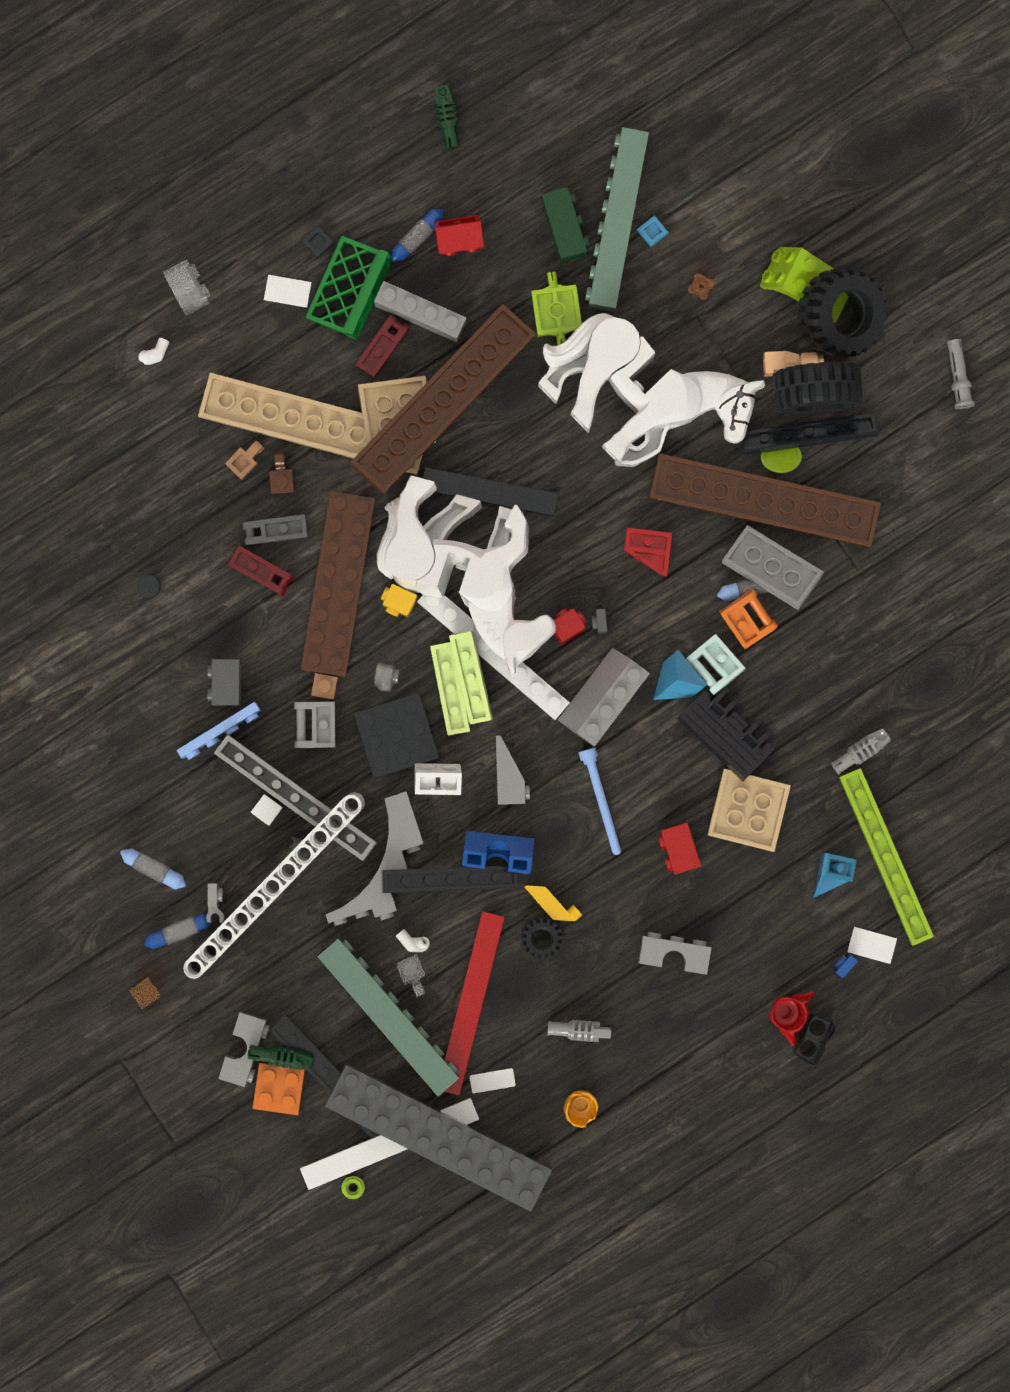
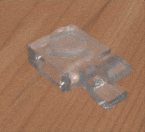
M418 955L397 962L396 965L404 985L411 982L416 997L425 994L420 978L426 975Z

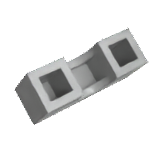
M648 932L647 936L642 935L638 963L662 967L664 956L670 951H678L684 958V971L707 975L711 947L706 946V941L693 939V944L685 943L682 937L671 936L670 940L661 939L662 934Z
M242 1011L239 1012L232 1035L244 1039L247 1044V1051L240 1058L229 1055L225 1056L218 1079L245 1087L248 1082L252 1083L256 1071L252 1069L255 1060L248 1059V1049L251 1044L259 1046L261 1039H266L270 1026L266 1025L268 1019Z

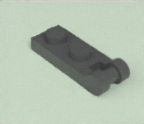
M305 514L242 523L243 530L246 532L245 546L308 538ZM261 528L262 536L255 537L254 529Z

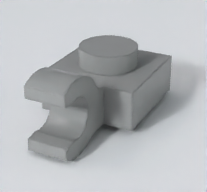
M208 883V913L206 916L208 923H211V916L214 913L219 915L220 923H223L225 919L224 913L218 908L219 902H223V888H219V883Z

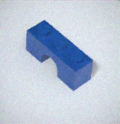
M466 831L462 866L485 869L488 859L500 857L507 861L508 872L531 874L534 839Z

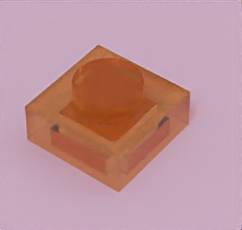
M149 977L129 990L141 1009H144L162 996Z

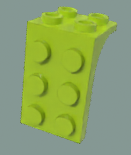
M779 247L773 253L772 261L762 275L760 287L781 292L799 302L800 298L804 297L803 290L806 286H811L809 282L814 277H819L821 272L830 271L834 268L803 248ZM845 292L838 296L833 305V323L837 322L849 297Z

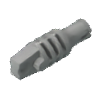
M884 729L867 735L850 746L847 753L831 762V765L839 775L852 765H860L877 754L891 742L890 737Z
M571 1020L569 1023L548 1021L547 1036H567L568 1039L574 1041L599 1042V1038L610 1039L612 1029L610 1027H601L600 1022Z

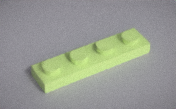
M473 630L452 634L449 638L469 725L492 720V712Z
M451 642L430 646L447 735L470 732Z

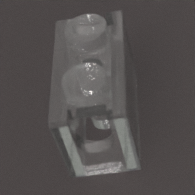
M185 260L163 272L185 316L210 304L207 297L211 295L205 284H199L197 277L200 274L194 264L189 265L188 261Z

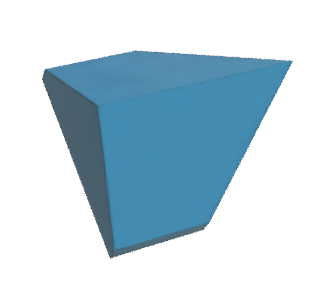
M679 650L663 662L653 700L693 697L707 686Z
M821 853L814 897L849 881L853 882L857 860L829 853Z

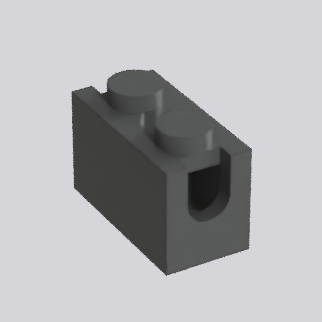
M212 659V665H208V678H212V687H208L207 691L208 701H211L213 706H241V660Z

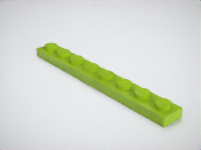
M861 768L839 777L911 945L914 946L934 937Z

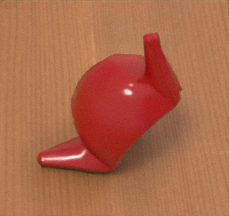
M813 991L796 994L792 997H779L774 1001L769 1014L771 1022L779 1028L791 1046L796 1045V1033L801 1031L808 1021L809 1008L807 1003L815 995Z

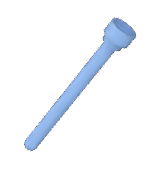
M596 747L578 752L580 760L584 762V765L587 764L612 853L619 855L621 853L620 844L595 763L598 756Z

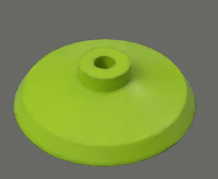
M799 448L761 453L763 465L776 473H786L794 470L800 464L802 458Z

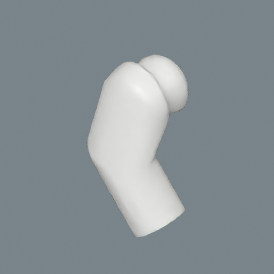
M159 338L154 349L143 350L139 353L140 362H143L145 365L160 362L170 342Z
M405 929L396 935L397 939L409 952H424L430 945L427 937L412 938Z

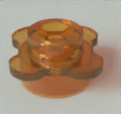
M700 273L695 274L692 285L688 286V292L698 295L701 300H705L708 298L709 290L714 287V282Z

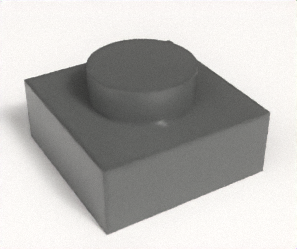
M598 609L595 611L596 615L592 616V627L597 629V634L607 633L605 609Z

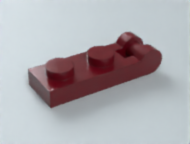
M391 314L355 365L375 379L398 344L408 333L410 326L406 323H400L397 321V317ZM391 328L397 331L395 336L388 332Z
M238 546L228 563L229 567L283 597L287 592L285 589L288 583H292L294 579L293 575L241 546ZM275 575L281 577L277 585L272 582Z

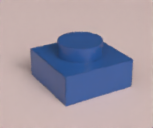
M848 954L846 957L842 955L834 964L837 968L833 972L840 978H844L858 961L852 955Z

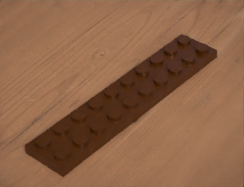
M502 304L350 462V465L384 495L532 341L536 333Z
M660 453L649 499L869 548L872 547L881 505L880 502Z

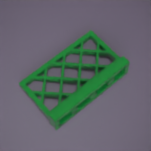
M341 236L305 318L357 340L392 262L389 252L381 249L377 250ZM345 243L353 246L356 252L346 258L342 254ZM367 253L374 254L373 262L364 266L360 256ZM358 258L361 268L349 272L346 262ZM343 264L347 274L334 278V268ZM363 272L365 275L364 283L355 286L351 277ZM349 278L352 288L340 293L337 283ZM334 284L337 295L326 299L323 293L325 288ZM354 292L356 296L355 303L346 307L342 297ZM340 299L343 309L331 313L328 303ZM325 305L328 315L322 318L313 316L316 308ZM345 313L347 321L344 328L336 325L333 317Z

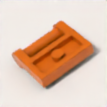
M754 589L746 591L740 598L719 611L744 649L778 627L776 621L769 617L757 599V593ZM750 603L764 625L760 629H758L744 608V605Z

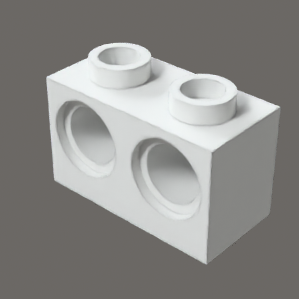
M415 763V794L461 795L462 772L460 764Z

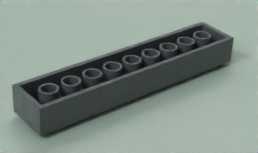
M348 1063L344 1065L325 1102V1107L530 1212L552 1172V1169L546 1164Z

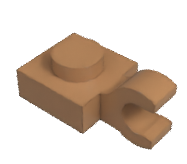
M255 441L246 452L240 447L225 464L243 480L258 464L253 459L264 450V447L258 441Z

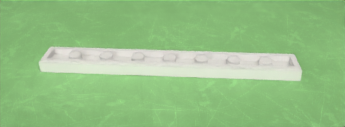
M471 1098L440 1110L465 1124L479 1120ZM379 1135L303 1166L300 1170L307 1188L310 1190L407 1150V1148Z

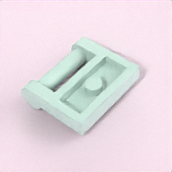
M716 634L686 658L710 687L713 695L719 693L728 683L745 670L741 662ZM702 655L722 677L721 680L717 682L698 661Z

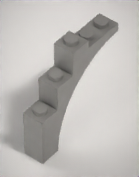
M407 792L384 798L388 812L389 835L381 865L370 884L355 899L342 908L326 914L328 923L334 922V925L337 926L348 922L346 917L355 915L356 919L370 915L368 910L371 909L373 910L374 917L380 916L381 920L394 916L393 912L397 911V907L392 893H382L381 870L408 869L402 851L407 850L409 854L421 850L419 845L424 844Z

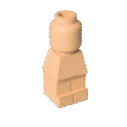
M788 351L764 352V377H770L773 373L786 367L824 362L823 355H818L816 352L801 353L800 356Z

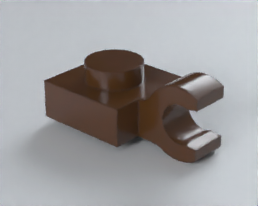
M274 454L276 471H269L271 494L294 493L292 469H285L284 454Z

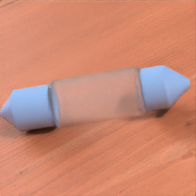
M744 579L722 586L717 595L727 602L740 598L750 589H754L757 595L767 593L768 591L749 579Z
M132 848L121 850L120 854L124 863L132 866L133 869L175 890L186 886L183 875L173 871L167 865Z

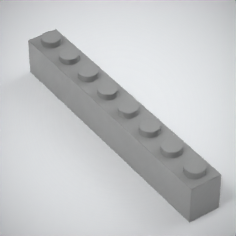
M230 735L224 738L214 752L218 757L315 827L332 811L324 803ZM336 814L332 816L333 824L341 826L342 818ZM351 823L333 839L362 861L367 858L377 844L375 840Z

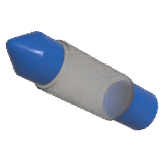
M431 209L398 241V244L392 249L391 260L393 262L404 261L409 254L411 255L434 232L433 222L443 220V209Z
M206 914L191 916L148 934L144 945L151 949H156L166 944L170 945L198 934L200 931L207 929L211 923L207 922Z

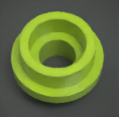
M349 1176L342 1183V1192L349 1199H357L364 1192V1182L357 1176ZM351 1183L357 1185L358 1189L356 1191L349 1189Z

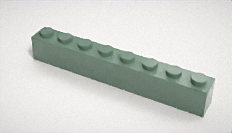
M622 127L621 134H616L614 147L618 148L617 156L612 155L610 169H614L613 178L608 177L606 191H610L609 200L604 199L602 213H606L605 222L600 221L598 235H602L601 243H596L594 257H598L596 266H591L589 278L594 280L592 288H587L585 300L589 301L588 308L615 313L649 132Z
M337 939L318 958L433 1092L440 1096L460 1078L457 1075L460 1071L451 1061L447 1064L442 1058L444 1052L437 1044L432 1046L427 1038L430 1036L421 1026L418 1029L412 1023L414 1018L407 1009L402 1011L397 1006L399 1000L391 991L388 994L382 988L384 983L376 974L372 976L367 971L369 965L360 956L357 959L353 955L352 951L355 949L346 939L343 942Z

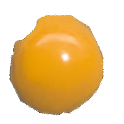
M578 1090L571 1093L566 1098L563 1106L565 1117L575 1127H586L590 1121L596 1119L598 1111L596 1098L589 1091Z

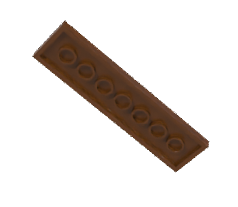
M330 491L301 664L302 671L346 677L375 498Z

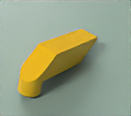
M525 886L526 890L553 920L576 921L582 916L574 905L566 911L546 887Z

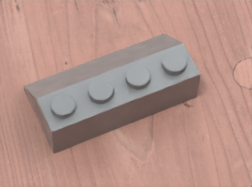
M612 648L559 717L558 721L592 747H595L650 673L627 656Z

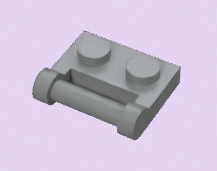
M294 702L297 725V741H294V748H336L335 702ZM306 709H312V741H306Z

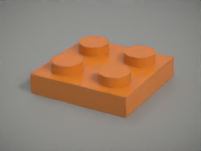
M259 1063L253 1109L299 1115L305 1070Z

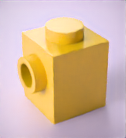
M392 584L390 588H385L381 600H384L385 612L396 617L401 614L408 618L418 597L416 594Z

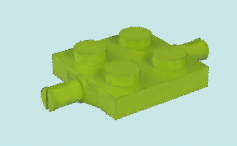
M551 272L547 273L549 286L541 290L531 291L537 336H556L557 345H560L561 340L562 343L566 341V334L574 332L582 324L576 285H558L556 272H552L553 281Z

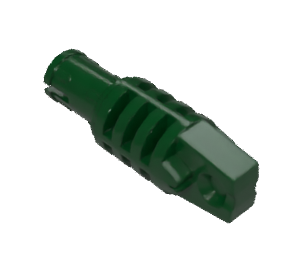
M449 85L435 87V106L439 128L443 130L445 149L459 148L456 131L459 123L451 88Z
M251 1044L247 1055L250 1060L265 1061L270 1066L309 1070L313 1060L310 1053L294 1048L277 1047L275 1045L267 1048Z

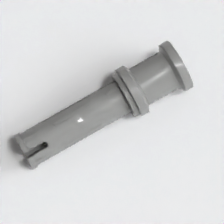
M961 339L949 340L947 345L954 381L951 388L955 392L956 398L954 406L955 409L970 408L975 406V402L971 398L970 388L972 384L967 379Z

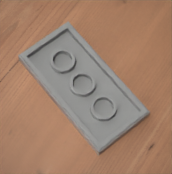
M748 525L722 560L724 565L797 610L800 609L824 574L819 568Z

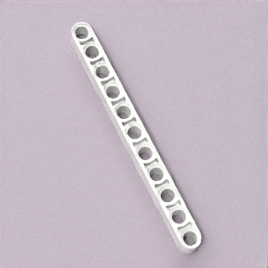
M353 792L344 797L184 964L183 969L186 976L195 979L205 973L358 815L365 805L361 794ZM349 798L357 800V809L349 808L347 803ZM336 814L342 818L341 826L333 824V815ZM317 831H322L326 834V842L317 840ZM305 847L310 850V858L302 857L300 853L301 848ZM286 864H291L295 868L293 875L286 873ZM270 880H275L279 884L278 891H273L269 887ZM255 896L262 898L263 907H257L254 904L253 899ZM238 913L246 914L248 918L247 923H241L238 920ZM222 930H230L232 939L224 938ZM207 945L215 947L216 955L213 956L207 952ZM192 961L200 964L201 970L199 972L192 969Z

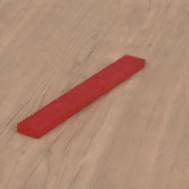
M482 911L445 1057L447 1064L451 1061L460 1072L457 1075L460 1078L444 1091L447 1093L460 1095L504 921L503 916Z

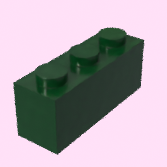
M568 187L542 194L541 201L560 264L585 257L590 246L587 236H582L580 228L583 227L581 216L576 214L574 206L577 205L574 193H569Z

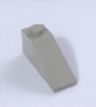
M496 736L498 805L525 804V799H530L529 785L525 786V780L502 737Z

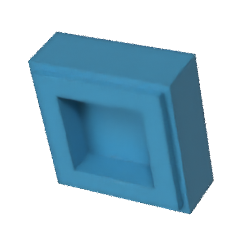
M655 215L637 228V232L650 248L669 233Z

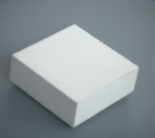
M264 794L251 813L270 826L283 807Z

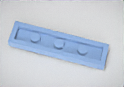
M254 702L176 751L182 759L187 757L190 760L200 754L199 749L205 745L209 748L220 741L218 737L225 733L231 735L239 730L238 725L246 721L248 724L259 717L257 713L261 710L257 703Z

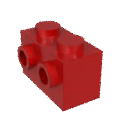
M478 215L433 222L439 254L451 256L455 255L458 251L476 252L479 248L484 247L481 221Z
M565 608L555 615L556 632L554 635L560 645L565 644L584 632L586 620L580 611L576 613L574 608L570 611Z
M688 823L660 831L661 836L657 838L661 850L665 849L668 858L664 859L668 872L672 871L673 875L701 867Z

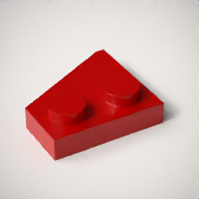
M627 528L624 551L661 576L667 577L672 533Z

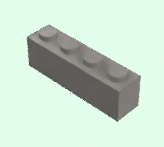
M383 281L374 300L375 307L458 343L467 323L466 317Z

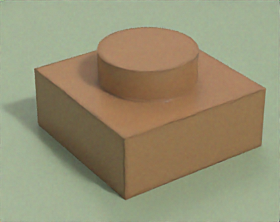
M315 673L311 696L334 700L338 677Z

